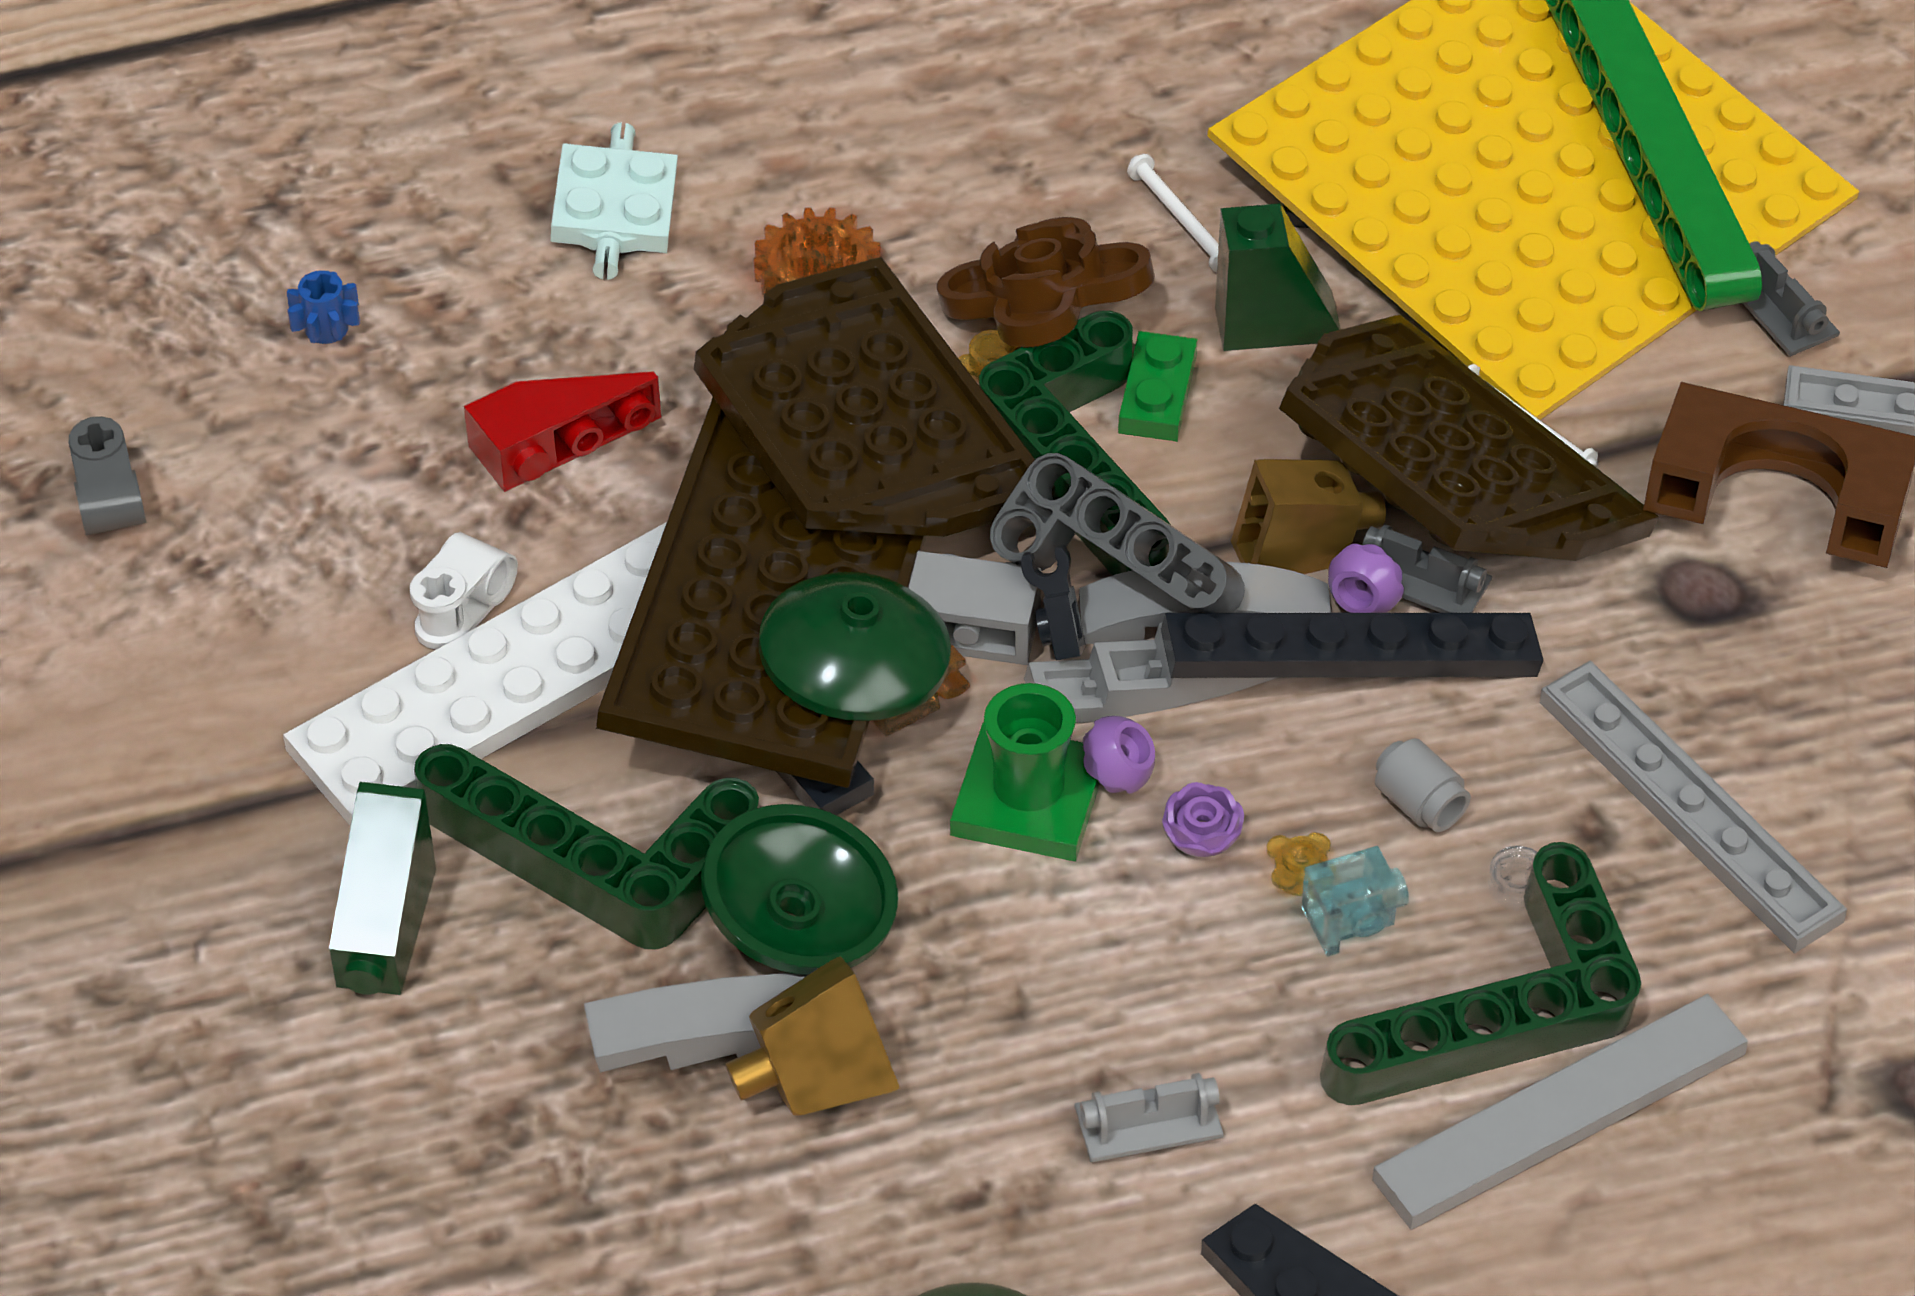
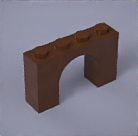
M1680 382L1652 460L1643 510L1704 525L1716 487L1723 479L1732 474L1753 469L1788 472L1815 483L1830 496L1835 504L1836 510L1826 554L1888 568L1914 473L1915 436Z

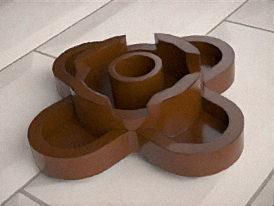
M1057 217L1015 229L1017 236L1014 242L1006 244L1001 249H998L996 243L992 242L984 249L980 260L970 261L947 271L938 280L936 288L942 311L948 317L959 320L994 317L1001 341L1015 347H1034L1056 341L1071 332L1078 322L1080 310L1083 307L1119 302L1144 292L1153 283L1155 273L1150 252L1145 246L1132 242L1098 245L1096 235L1091 230L1088 222L1075 217Z

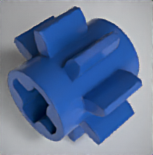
M323 270L311 272L304 275L300 280L298 289H288L286 292L289 305L287 311L290 329L292 332L304 329L306 336L310 339V343L329 344L340 341L347 334L349 325L357 326L360 324L356 284L348 283L343 285L337 272Z

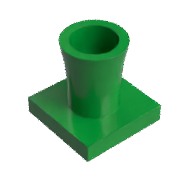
M1023 683L1003 689L990 700L985 709L984 722H982L950 819V836L1076 862L1100 782L1089 775L1084 767L1085 752L1083 742L1071 740L1075 728L1076 715L1072 704L1061 692L1042 684Z

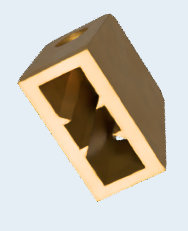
M1254 460L1231 543L1240 563L1272 566L1301 574L1329 569L1332 559L1344 548L1352 544L1356 530L1369 529L1371 526L1380 528L1384 525L1386 519L1385 502L1379 491L1358 493L1347 468L1337 460Z
M841 956L829 961L753 1010L749 1015V1020L761 1048L725 1063L729 1077L741 1101L776 1086L782 1100L792 1115L801 1116L900 1089L857 977Z

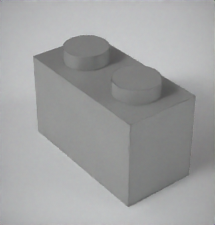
M918 551L908 588L924 598L944 621L950 637L951 655L1028 665L1037 627L1036 609L1041 608V589L1031 585L1025 579L1021 565L1012 562L1001 563L959 557L954 554Z

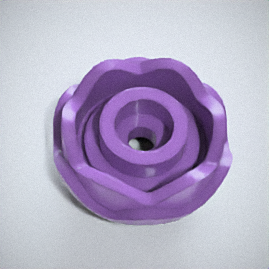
M1351 544L1332 559L1328 569L1329 589L1335 601L1349 613H1387L1402 598L1404 587L1401 584L1402 570L1390 556L1386 555L1381 547L1373 544Z
M1106 716L1094 721V727L1083 737L1084 767L1087 773L1098 779L1108 792L1118 793L1126 791L1128 794H1132L1138 791L1147 783L1155 766V747L1151 736L1140 724L1126 717Z
M1194 782L1187 784L1180 791L1174 792L1169 797L1162 824L1167 837L1179 850L1196 857H1210L1223 853L1239 838L1244 821V812L1241 804L1235 801L1228 789Z

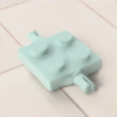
M622 122L614 124L611 128L610 148L563 143L551 224V242L577 244L596 251L593 273L596 277L603 279L605 262H608L607 280L615 278L618 274L619 253L633 251L667 253L678 155L632 150L636 133L635 128L626 123L624 139H621Z

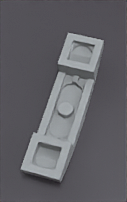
M1227 562L1241 574L1245 585L1243 600L1233 613H1331L1329 589L1326 582L1282 568L1251 563ZM1193 568L1186 577L1203 588L1208 594H1211L1217 585L1209 577ZM1134 570L1116 574L1079 588L1080 618L1086 644L1144 640L1145 627H1158L1159 623L1163 622L1165 613H1198L1170 596Z

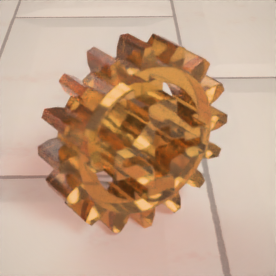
M807 207L804 209L803 218L798 220L788 213L783 214L782 228L769 224L764 227L765 240L755 241L754 277L755 282H761V291L764 297V294L777 284L881 257L880 242L873 241V229L871 226L857 229L856 215L851 214L843 220L836 219L835 208L829 207L824 216H815L812 208Z

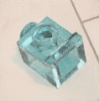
M1378 845L1305 867L1301 908L1327 957L1339 953L1340 941L1355 936H1372L1385 927L1394 925L1396 908L1406 906L1409 903L1408 888L1402 873L1396 867L1390 869Z

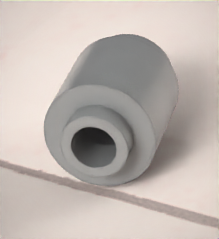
M1414 738L1405 742H1394L1378 758L1375 786L1418 826H1429L1435 832H1442L1454 825L1468 808L1471 795L1464 788V779L1420 739Z

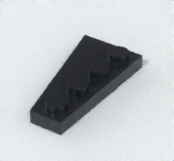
M1256 1203L1202 1239L1201 1255L1240 1296H1399Z

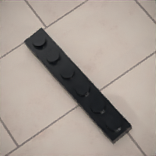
M1165 613L1161 626V634L1171 678L1538 677L1544 661L1531 613Z

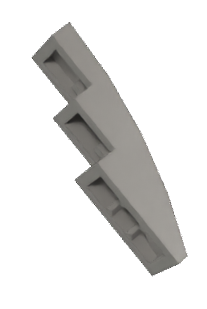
M1159 623L1154 640L1095 642L1089 659L1029 662L1024 681L1025 683L1046 685L1061 692L1074 708L1076 723L1094 722L1106 716L1127 717L1167 710L1231 694L1276 678H1171L1161 634L1162 623Z
M783 973L718 978L651 988L584 1003L599 1071L601 1073L663 1056L667 1057L670 1069L674 1070L732 1054H737V1057H741L761 1047L749 1020V1015L753 1010L808 975Z

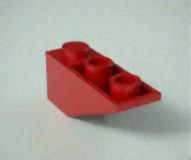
M652 371L516 381L464 406L468 446L502 490L506 492L527 481L536 480L548 471L580 456H586L597 448L631 432L639 431L648 424L660 419L661 405L658 376Z

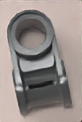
M103 416L81 420L72 428L68 443L77 481L74 482L85 535L89 536L147 523L135 469L132 470L125 437L120 424L111 418Z

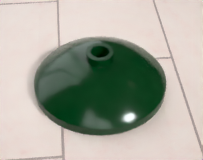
M837 572L819 575L801 581L786 589L766 610L760 626L758 644L759 655L766 673L786 696L817 713L855 721L881 720L895 717L925 703L938 691L944 682L951 656L950 637L945 623L938 612L924 598L898 582L878 575L860 572Z
M777 804L755 808L737 816L717 833L707 851L702 867L701 889L707 911L719 931L747 956L764 965L784 972L809 975L840 956L850 968L857 966L867 960L882 946L891 930L897 913L898 889L895 876L889 862L879 847L863 831L850 822L830 812L814 807ZM785 912H790V913L794 914L795 916L789 915V914H787V913H785Z

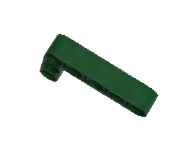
M1114 311L1091 313L1079 319L1074 329L1064 337L1040 346L1021 347L983 367L979 374L980 388L1035 460L1047 453H1058L1066 456L1170 524L1168 519L1070 413L1127 383L1132 362L1133 326L1128 318ZM1070 473L1060 476L1055 481L1054 486L1056 488L1053 500L1062 498L1068 492L1071 486ZM1118 506L1107 509L1100 520L1102 533L1112 530L1117 525L1120 518ZM1075 533L1112 575L1132 571L1131 568L1079 533ZM1167 538L1157 541L1151 547L1149 552V563L1151 566L1162 563L1169 552Z
M439 744L429 747L419 755L414 767L416 787L425 789L429 822L432 827L626 941L643 949L657 950L669 946L703 912L706 905L701 889V874L707 851L713 839L731 820L745 812L759 808V796L756 789L747 781L738 778L716 780L707 786L653 845L643 853L461 747L452 744Z
M1553 842L1543 846L1534 857L1523 898L1525 908L1551 968L1363 1016L1337 1025L1329 1034L1320 1072L1321 1086L1326 1094L1341 1104L1361 1105L1610 1039L1621 1034L1629 1025L1639 995L1641 979L1600 881L1586 853L1576 845L1566 842ZM1547 881H1560L1566 884L1569 888L1555 887ZM1579 935L1586 937L1593 944L1576 942L1570 936ZM1594 992L1610 993L1618 1001L1603 1000L1595 995ZM1531 1009H1546L1556 1017L1545 1018L1538 1016ZM1475 1024L1482 1025L1490 1029L1493 1033L1485 1035L1479 1034L1471 1030L1468 1026ZM1405 1042H1421L1428 1046L1430 1050L1416 1051L1405 1045ZM1356 1058L1367 1066L1364 1068L1349 1067L1341 1062V1059Z

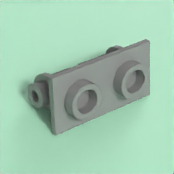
M1200 1073L1192 1074L1191 1079L1156 1085L1155 1088L1148 1090L1139 1088L1102 1095L1100 1091L1093 1092L1091 1100L1075 1103V1110L1090 1163L1223 1138L1224 1135L1215 1105L1220 1102L1217 1082L1214 1077L1203 1079Z

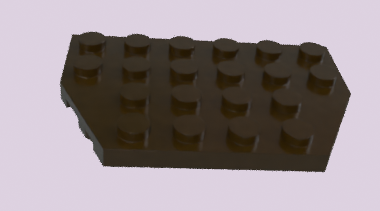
M882 257L775 285L764 294L763 304L746 318L739 315L727 325V330L722 335L711 338L695 352L694 371L800 522L808 529L946 537L994 522V519L1029 466L1035 461ZM1053 485V487H1052V497H1053V498H1054V493H1055V488H1056L1054 485Z
M1400 314L1323 334L1310 359H1306L1298 376L1294 377L1288 386L1279 407L1284 414L1298 424L1303 434L1322 443L1341 459L1345 468L1364 477L1385 494L1386 500L1391 505L1406 511L1428 529L1430 536L1434 540L1449 546L1453 550L1577 561L1650 537L1659 519L1657 514L1644 511V504Z

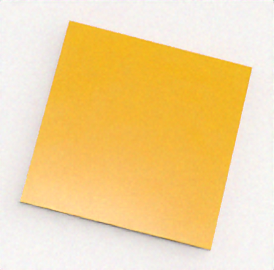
M1410 0L1208 128L1207 137L1461 362L1467 367L1471 364L1479 366V376L1539 420L1697 311L1684 290L1545 0ZM1630 2L1749 243L1758 241L1761 245L1769 244L1775 250L1776 256L1858 198L1860 191Z

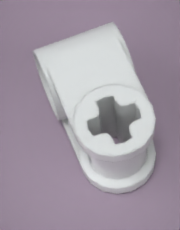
M461 532L454 533L449 537L440 552L420 573L414 576L410 583V598L419 610V614L415 619V635L418 641L427 648L436 650L476 628L495 606L499 605L511 591L518 569L516 557Z

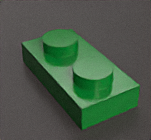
M1144 331L1138 332L1119 413L1118 434L1178 442L1197 357L1198 339Z

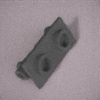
M1758 241L1749 243L1760 266L1762 290L1758 300L1742 304L1784 351L1791 357L1838 337L1840 331L1826 316V306L1821 301H1815L1795 278L1792 279L1788 275V270L1775 257V250L1769 244L1761 245Z
M1383 525L1381 529L1371 526L1363 540V545L1373 544L1381 547L1386 555L1390 556L1400 566L1402 570L1401 584L1404 587L1402 598L1441 613H1473L1492 581V576L1487 574V569L1478 566V559L1473 557L1467 559L1435 546L1431 552L1422 550V541L1395 532L1388 525Z

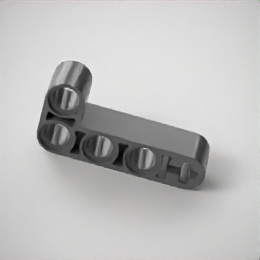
M1047 453L1040 456L1029 466L991 526L990 540L994 550L1002 558L1017 565H1021L1022 556L1025 552L1033 551L1036 567L1041 568V571L1050 568L1057 561L1055 558V548L1061 545L1067 547L1077 532L1198 613H1233L1240 606L1244 597L1245 585L1241 574L1234 567L1088 469L1058 453ZM1070 473L1071 486L1068 492L1062 498L1053 500L1052 487L1055 481L1060 476ZM1118 506L1120 518L1117 525L1112 530L1102 533L1100 529L1102 515L1107 509ZM1035 525L1036 539L1033 545L1028 550L1019 552L1018 539L1025 528ZM1167 538L1169 542L1167 557L1162 563L1151 566L1149 563L1151 547L1157 541ZM1192 568L1209 577L1217 584L1211 594H1208L1203 588L1186 578Z

